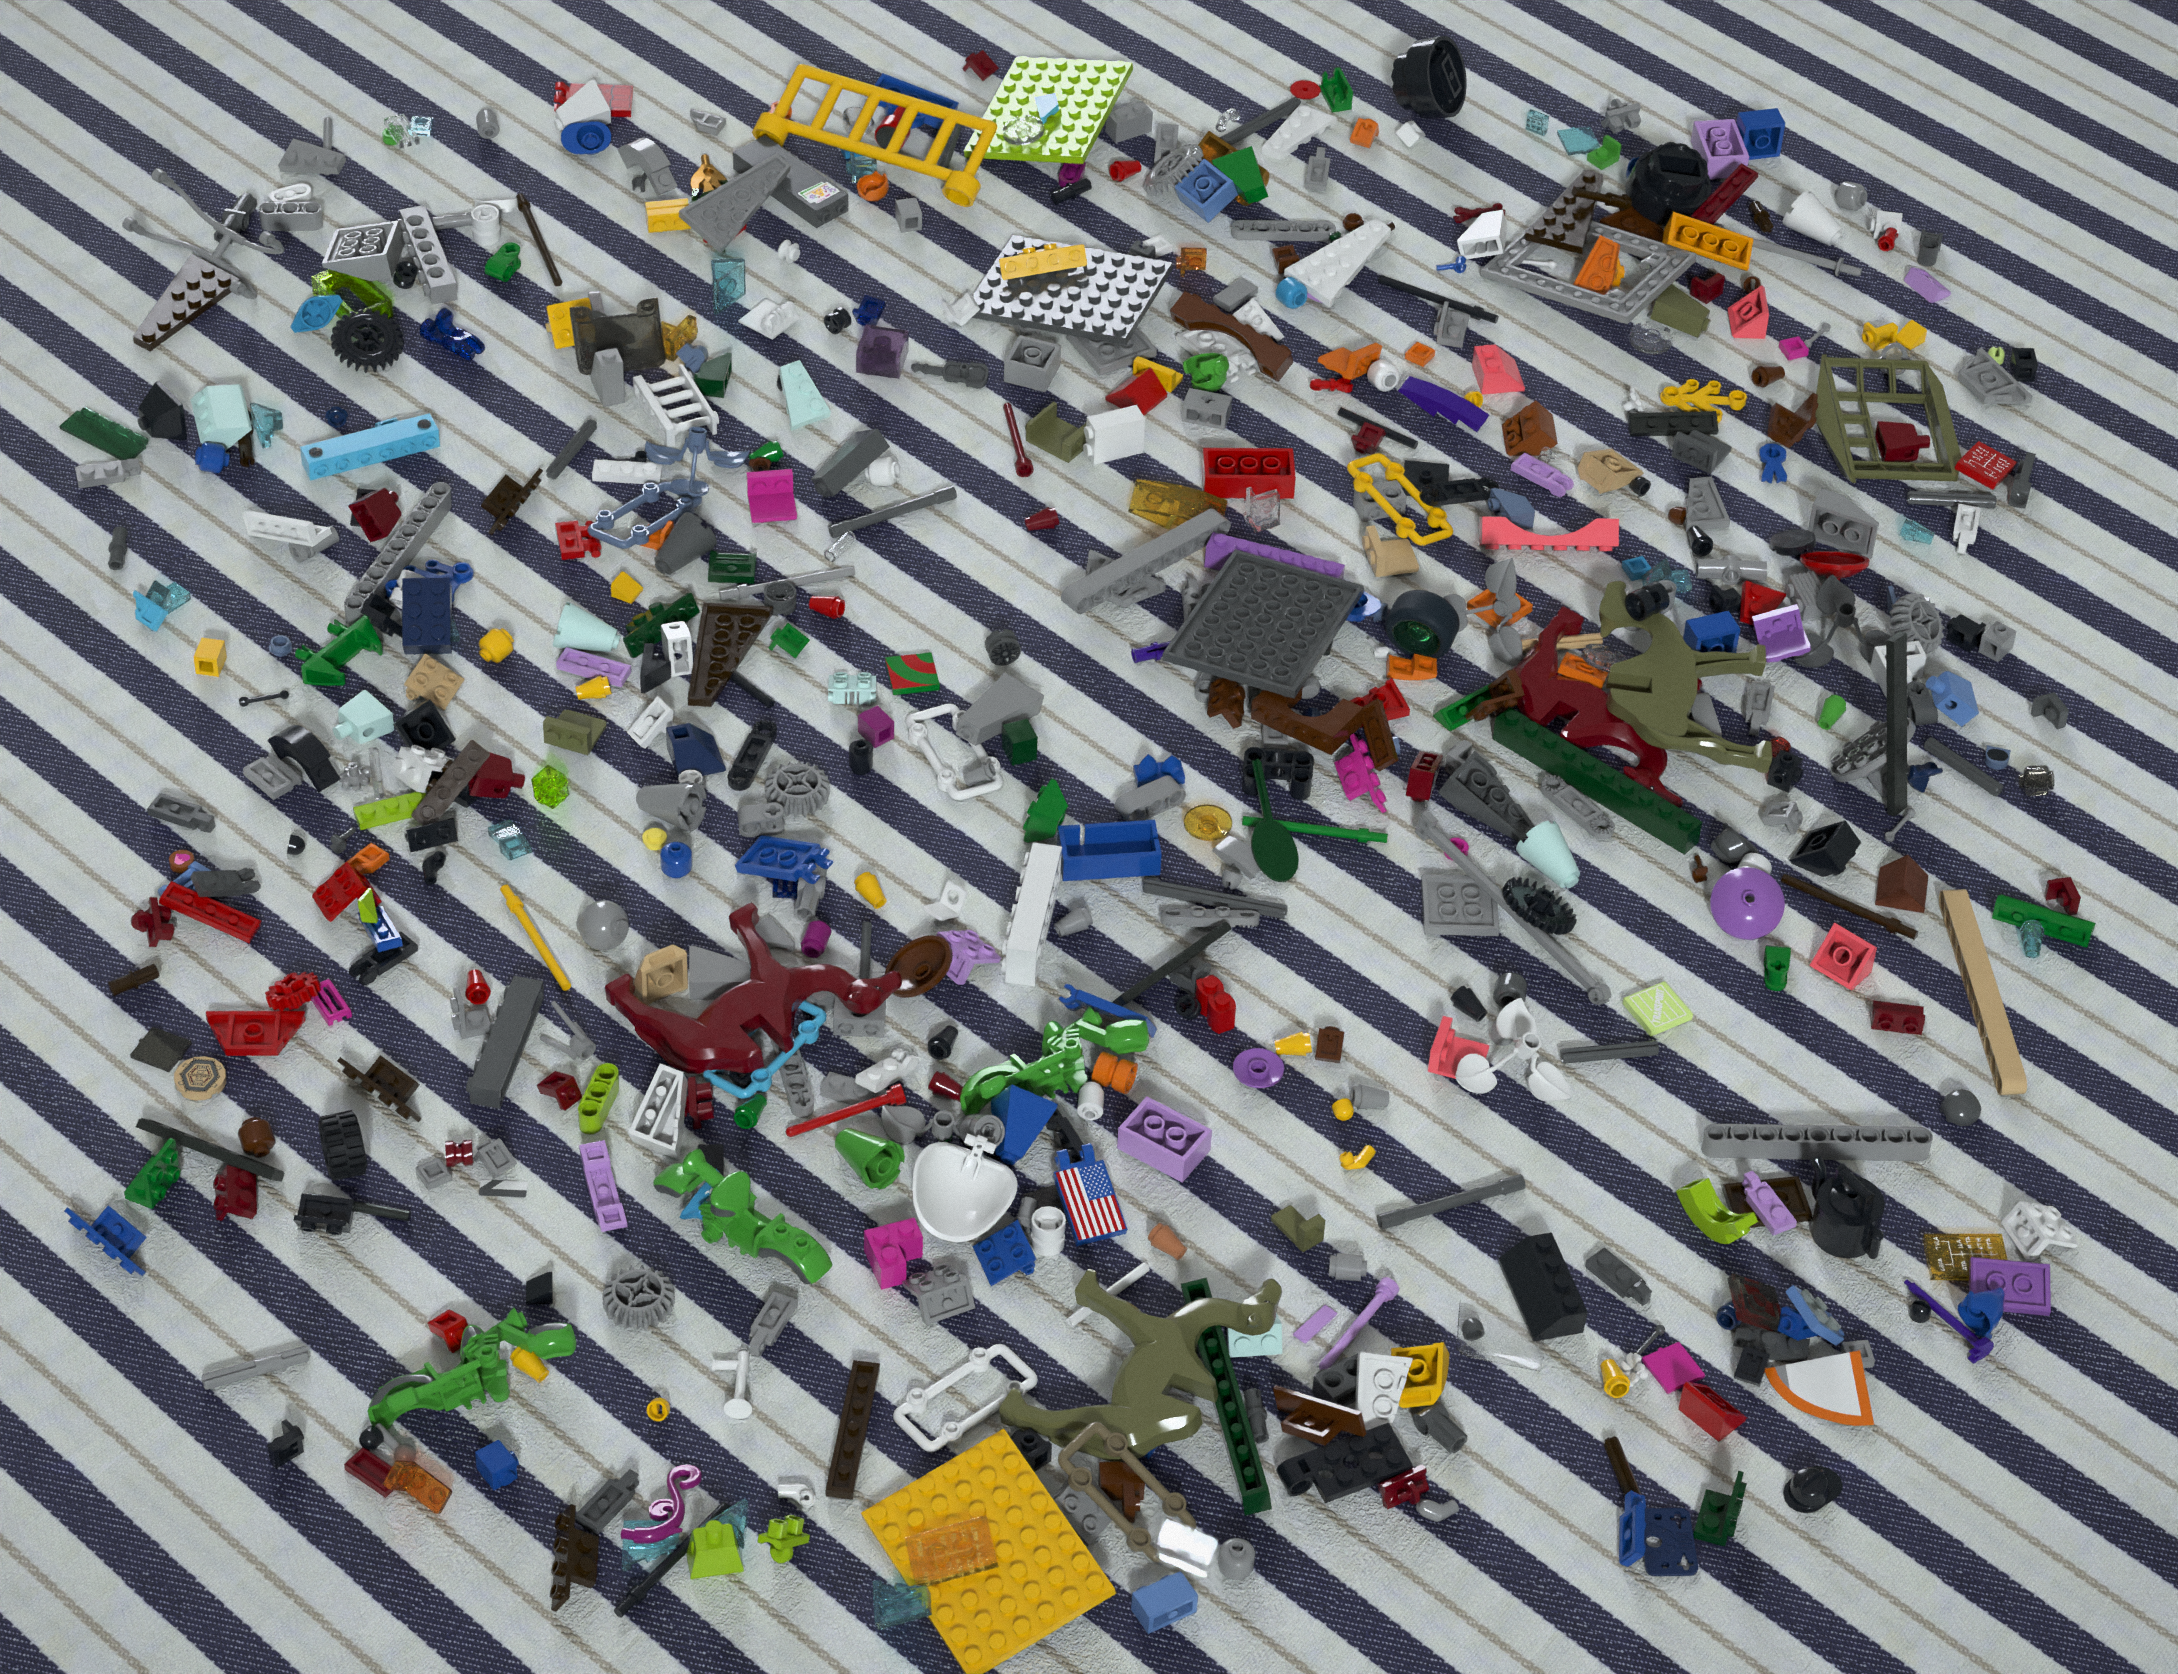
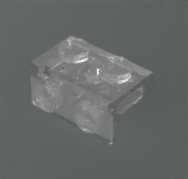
M1251 487L1246 488V497H1244L1246 507L1244 519L1246 524L1251 525L1255 533L1279 526L1280 494L1277 489L1255 495Z

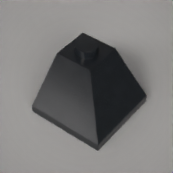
M160 381L155 382L138 407L139 418L137 421L139 427L153 438L186 440L187 433L183 404Z
M431 699L415 705L402 714L393 724L409 748L412 745H417L425 750L431 751V748L442 750L456 740Z

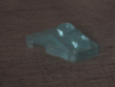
M624 1520L623 1528L635 1529L636 1527L657 1526L665 1521ZM680 1533L670 1535L664 1540L650 1544H636L633 1540L623 1539L622 1571L631 1570L632 1564L642 1560H646L648 1563L657 1559L660 1555L670 1554L680 1544Z
M880 1580L873 1581L874 1622L878 1630L932 1615L931 1593L927 1586H908L904 1583H895L894 1586L883 1585Z

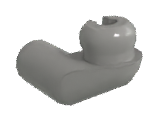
M1422 1499L1417 1503L1416 1510L1421 1516L1434 1522H1440L1457 1513L1459 1507L1453 1499L1442 1505L1428 1499Z

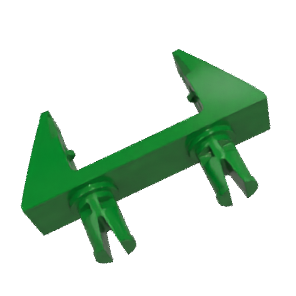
M364 615L350 627L334 619V624L329 623L327 627L328 633L337 637L319 652L315 653L305 645H302V650L297 648L295 652V657L305 662L301 665L304 684L344 686L345 674L338 670L359 654L362 649L370 652L374 651L381 656L382 644L373 626L370 624V620Z

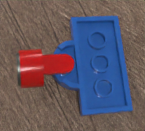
M884 73L881 74L875 83V86L954 110L958 109L959 102ZM880 101L878 106L886 108V117L877 127L875 139L883 149H886L906 108ZM918 112L910 129L920 127L924 123L933 128L940 129L944 120ZM909 130V132H908V134H907V136H906V138H905V140H904V142H903L901 148L904 146V144H905L906 141L908 140V138H909V136H910V133H911L910 130Z

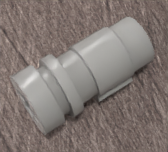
M331 525L328 526L332 534L313 547L289 543V550L294 560L301 563L313 557L314 553H318L339 542V536L335 528Z

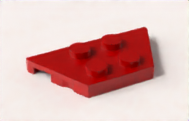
M206 1011V1020L226 1056H278L306 1020L305 1011Z

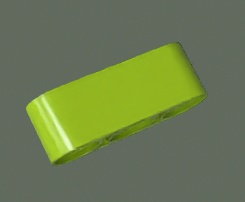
M604 1063L596 1068L578 1106L579 1129L582 1133L592 1135L602 1129L619 1092V1071L611 1063Z

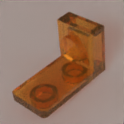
M396 1460L383 1482V1485L390 1490L408 1492L435 1514L442 1512L452 1494V1490L414 1461Z

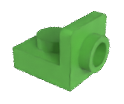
M1609 135L1603 137V145L1587 154V161L1603 170L1619 161L1621 144Z

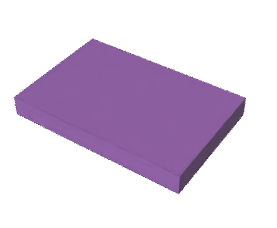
M1978 1257L1970 1258L1969 1292L1971 1290L1973 1293L2002 1288L2005 1293L2003 1312L2050 1315V1264Z

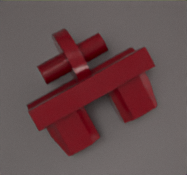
M150 897L149 909L145 912L144 910H138L131 917V925L140 932H147L149 947H157L159 940L171 941L174 926L173 924H167L171 918V909L158 905L157 898Z
M690 1077L688 1078V1096H686L684 1117L689 1113L693 1117V1128L700 1129L702 1128V1120L714 1118L712 1101L700 1103V1101L714 1099L711 1082L697 1084L696 1078Z
M1421 1464L1377 1484L1378 1491L1382 1495L1383 1506L1388 1510L1405 1501H1409L1412 1505L1419 1503L1420 1494L1429 1491L1426 1481V1467Z

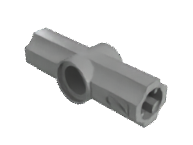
M1727 555L1721 560L1697 559L1696 579H1722L1727 585H1736L1741 580L1766 581L1767 561H1744L1736 555Z
M816 863L817 868L812 873L820 875V879L815 884H810L801 877L798 881L794 915L802 921H809L811 918H815L819 900H822L824 897L825 877L828 869H823Z

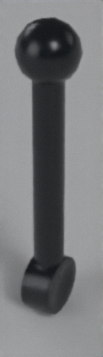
M282 690L280 693L254 698L241 697L239 704L245 707L253 702L276 698L287 699L289 692Z

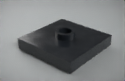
M1405 460V472L1403 475L1421 492L1426 484L1432 485L1448 481L1450 464ZM1402 487V490L1404 491L1405 495H1406V496H1411V495ZM1427 493L1429 496L1431 495V498H1435L1433 494Z

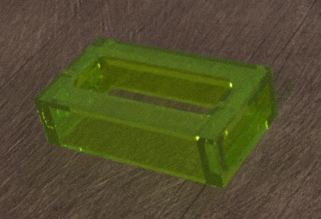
M330 269L311 276L312 291L315 296L336 295L333 291L341 287H347L368 306L363 309L364 313H366L367 309H371L372 313L376 310L380 311L381 316L387 314L388 319L393 317L392 300L373 282ZM343 301L335 315L342 320L343 315L350 317V312L353 310Z

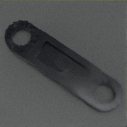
M1482 477L1481 479L1471 478L1438 482L1432 485L1426 484L1423 486L1419 496L1426 505L1442 506L1490 499V490L1492 488L1499 489L1500 487H1498L1499 484H1496V481L1490 480L1489 477ZM1427 493L1433 494L1435 498H1431V495L1429 496Z
M760 720V722L754 724L751 733L747 736L732 764L731 770L728 772V786L731 789L742 791L751 786L777 737V727L774 722ZM761 730L770 731L769 733L767 732V734H762V732L760 733ZM737 777L745 778L744 781L741 780V782L740 780H738V782L737 780H735V778Z

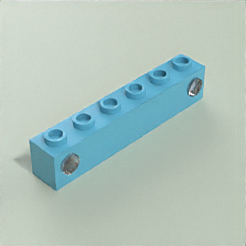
M430 413L301 446V462L311 481L440 447L439 429Z

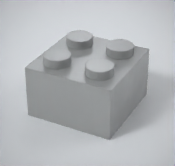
M1019 335L1004 361V382L1046 392L1060 367L1061 345Z

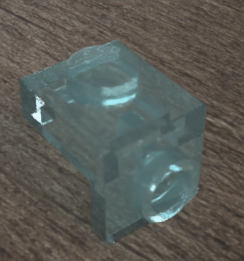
M850 153V161H846V173L851 175L852 182H858L861 177L871 175L877 171L876 159L855 160L854 153Z

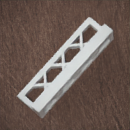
M249 510L242 514L248 535L313 547L332 534L330 527L313 525V522Z

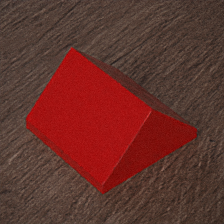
M1150 367L1132 375L1109 393L1105 400L1119 408L1137 405L1144 416L1167 398L1168 393Z
M1685 1382L1683 1385L1678 1410L1718 1442L1747 1419L1744 1414L1707 1385Z

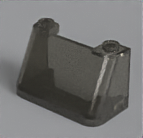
M658 298L640 301L637 304V313L593 318L592 311L588 307H570L576 360L581 374L591 375L595 352L617 348L623 360V371L656 368L665 363V341Z

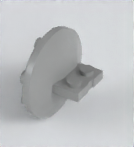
M1908 717L1907 744L1916 730L1915 724ZM1879 720L1870 726L1868 732L1855 741L1850 740L1842 746V753L1836 755L1831 760V775L1838 782L1852 781L1867 776L1881 797L1885 798L1887 797V721L1883 723Z

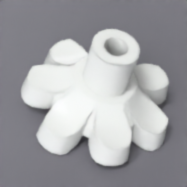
M1633 387L1630 390V401L1623 404L1626 412H1629L1635 408L1639 413H1647L1639 400L1640 396Z
M1629 1353L1626 1357L1627 1362L1621 1361L1619 1366L1630 1380V1388L1639 1379L1645 1380L1649 1373L1645 1369V1365L1641 1363V1355L1637 1353Z

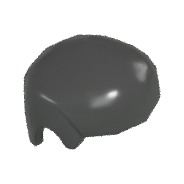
M1958 1089L1953 1090L1944 1097L1939 1110L1940 1113L1945 1114L1948 1123L1952 1122L1958 1126H1970L1978 1120L1981 1114V1105L1972 1092Z

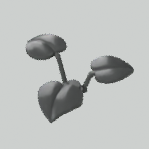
M1831 575L1820 587L1816 603L1822 613L1827 615L1836 613L1834 625L1824 641L1817 634H1806L1811 645V651L1800 656H1794V660L1798 664L1809 668L1822 667L1828 664L1833 658L1834 650L1827 644L1830 642L1838 626L1846 628L1854 624L1859 641L1863 643L1860 653L1870 663L1872 662L1874 647L1886 645V640L1891 636L1879 630H1870L1866 633L1865 639L1863 638L1858 625V618H1855L1856 608L1854 605L1856 599L1854 593L1834 575Z

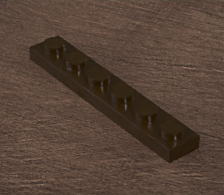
M853 1360L825 1490L826 1497L853 1500L880 1374V1363Z

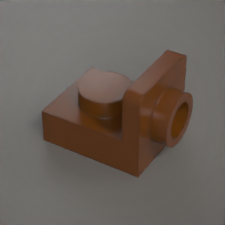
M1326 1026L1325 1029L1319 1028L1315 1060L1340 1063L1344 1031H1340L1339 1028L1333 1026Z

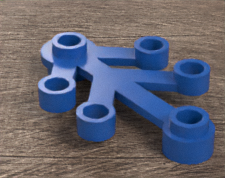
M431 559L425 563L426 571L417 569L413 565L403 568V570L413 571L425 578L450 577L452 602L455 600L454 593L460 584L469 582L474 577L473 569L465 562L456 563L452 567ZM390 580L385 585L386 595L389 599L394 588L399 587L397 580Z

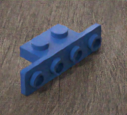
M108 1205L92 1225L67 1207L64 1210L71 1217L68 1222L79 1231L83 1228L88 1232L85 1236L96 1245L101 1242L105 1246L102 1251L113 1260L119 1257L122 1260L119 1265L131 1275L134 1271L141 1276L146 1273L130 1257L147 1237Z

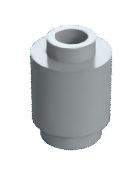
M491 109L480 110L476 116L479 135L485 139L496 137L499 133L496 114Z
M1337 1253V1256L1330 1255L1329 1276L1335 1277V1280L1361 1281V1276L1366 1277L1367 1261L1362 1260V1255Z

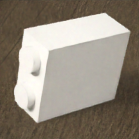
M1129 406L1087 417L1086 427H1084L1086 443L1083 444L1085 456L1090 458L1093 465L1143 453L1145 417L1138 406Z

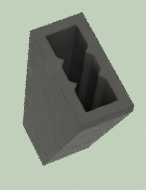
M872 429L855 432L811 478L815 484V490L823 497L835 496L883 454L890 446L880 431Z

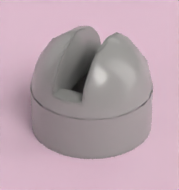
M1224 870L1222 884L1225 888L1230 884L1231 890L1236 889L1241 883L1243 876Z

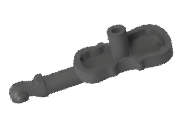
M948 361L944 367L918 363L911 365L913 372L920 371L924 374L943 376L946 382H963L966 384V387L976 389L983 388L989 378L988 367L982 363L971 362L968 365L967 363L961 364V362Z

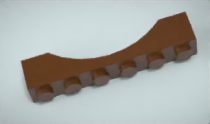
M1184 291L1170 309L1172 321L1189 331L1210 330L1225 333L1236 338L1251 351L1258 363L1260 372L1277 382L1281 380L1294 363L1291 350L1287 346L1276 344L1268 335L1257 333L1248 324L1243 325L1233 315H1226L1214 304L1209 305L1205 303L1197 294L1193 293L1191 295Z

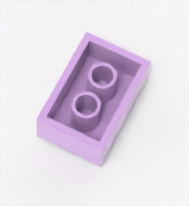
M1735 119L1694 121L1691 143L1693 149L1697 150L1707 162L1708 175L1711 180L1728 178L1741 163L1748 167L1749 155Z
M1146 1096L1118 1128L1117 1149L1183 1183L1210 1152L1212 1130Z

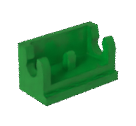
M1334 68V75L1330 79H1327L1328 74L1325 71L1322 74V81L1319 87L1331 112L1352 110L1353 90L1341 68Z

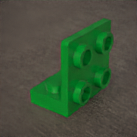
M169 1138L158 1154L149 1159L124 1191L125 1199L153 1209L158 1201L163 1200L168 1188L179 1179L181 1174L175 1139Z

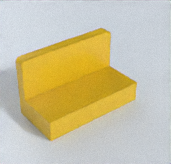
M1137 356L1133 361V375L1151 367L1164 389L1170 393L1183 380V374Z

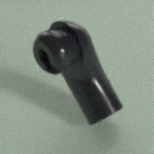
M441 851L435 852L434 855L428 857L422 864L424 881L427 885L436 883V872L444 866L446 855Z

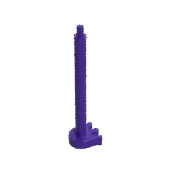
M1908 1279L1904 1281L1909 1291L1919 1299L1927 1301L1931 1309L1974 1346V1348L1969 1350L1971 1355L1968 1357V1360L1975 1364L1992 1351L1994 1343L1988 1337L1978 1338L1917 1284L1911 1283Z

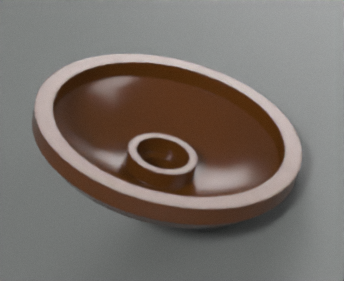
M923 936L907 943L898 950L889 961L885 970V974L890 971H899L902 978L901 987L892 994L902 998L916 997L937 986L946 976L951 966L953 953L948 942L939 936Z

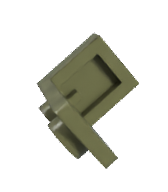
M1289 1205L1271 1216V1221L1302 1252L1312 1248L1324 1239L1326 1220L1320 1214L1306 1220L1293 1206Z

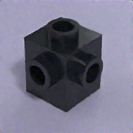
M1780 750L1776 757H1772L1767 784L1789 793L1796 782L1798 783L1802 778L1804 772L1801 769L1803 758Z

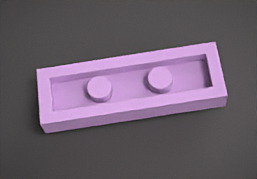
M568 647L564 649L556 662V667L559 670L590 679L600 675L601 677L607 676L609 684L622 687L631 674V665Z

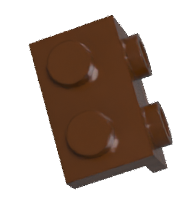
M1219 678L1211 682L1207 715L1211 718L1222 714L1233 729L1242 726L1244 699L1246 698L1243 687L1239 686L1237 682L1225 678Z

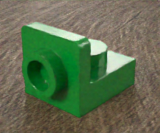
M787 623L782 630L779 627L770 637L773 642L768 648L772 651L778 645L792 657L796 658L810 639Z

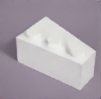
M661 1063L659 1064L628 1131L633 1143L680 1160L688 1087V1081L684 1072Z

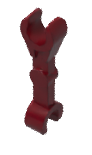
M1501 203L1494 204L1492 208H1476L1473 210L1457 207L1454 212L1459 216H1453V219L1456 223H1462L1474 217L1478 218L1482 213L1503 210L1505 216L1506 210L1502 209L1503 205Z

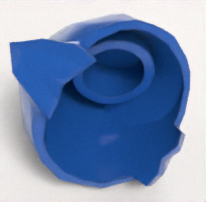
M1997 1288L1973 1293L1970 1290L1959 1303V1316L1975 1332L1976 1336L1992 1339L1993 1334L1991 1332L1997 1327L2004 1311V1290Z

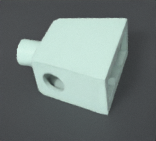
M363 690L339 708V725L333 727V733L338 740L350 736L358 744H363L394 731L393 713L368 691Z

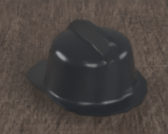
M1822 1466L1806 1467L1797 1471L1786 1483L1783 1491L1784 1500L1790 1508L1797 1512L1813 1513L1836 1499L1841 1494L1843 1485L1840 1477L1829 1468Z

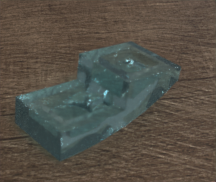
M510 819L487 827L489 836L499 844L500 852L509 860L532 853V848Z

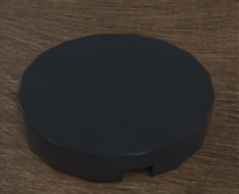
M1801 529L1779 532L1770 538L1771 550H1776L1777 554L1784 556L1800 555L1803 553V550L1808 549V551H1811L1816 546L1815 534Z

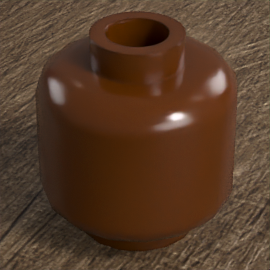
M260 1117L245 1120L238 1130L242 1149L247 1155L255 1156L256 1158L264 1157L270 1153V1150L276 1143L270 1123Z

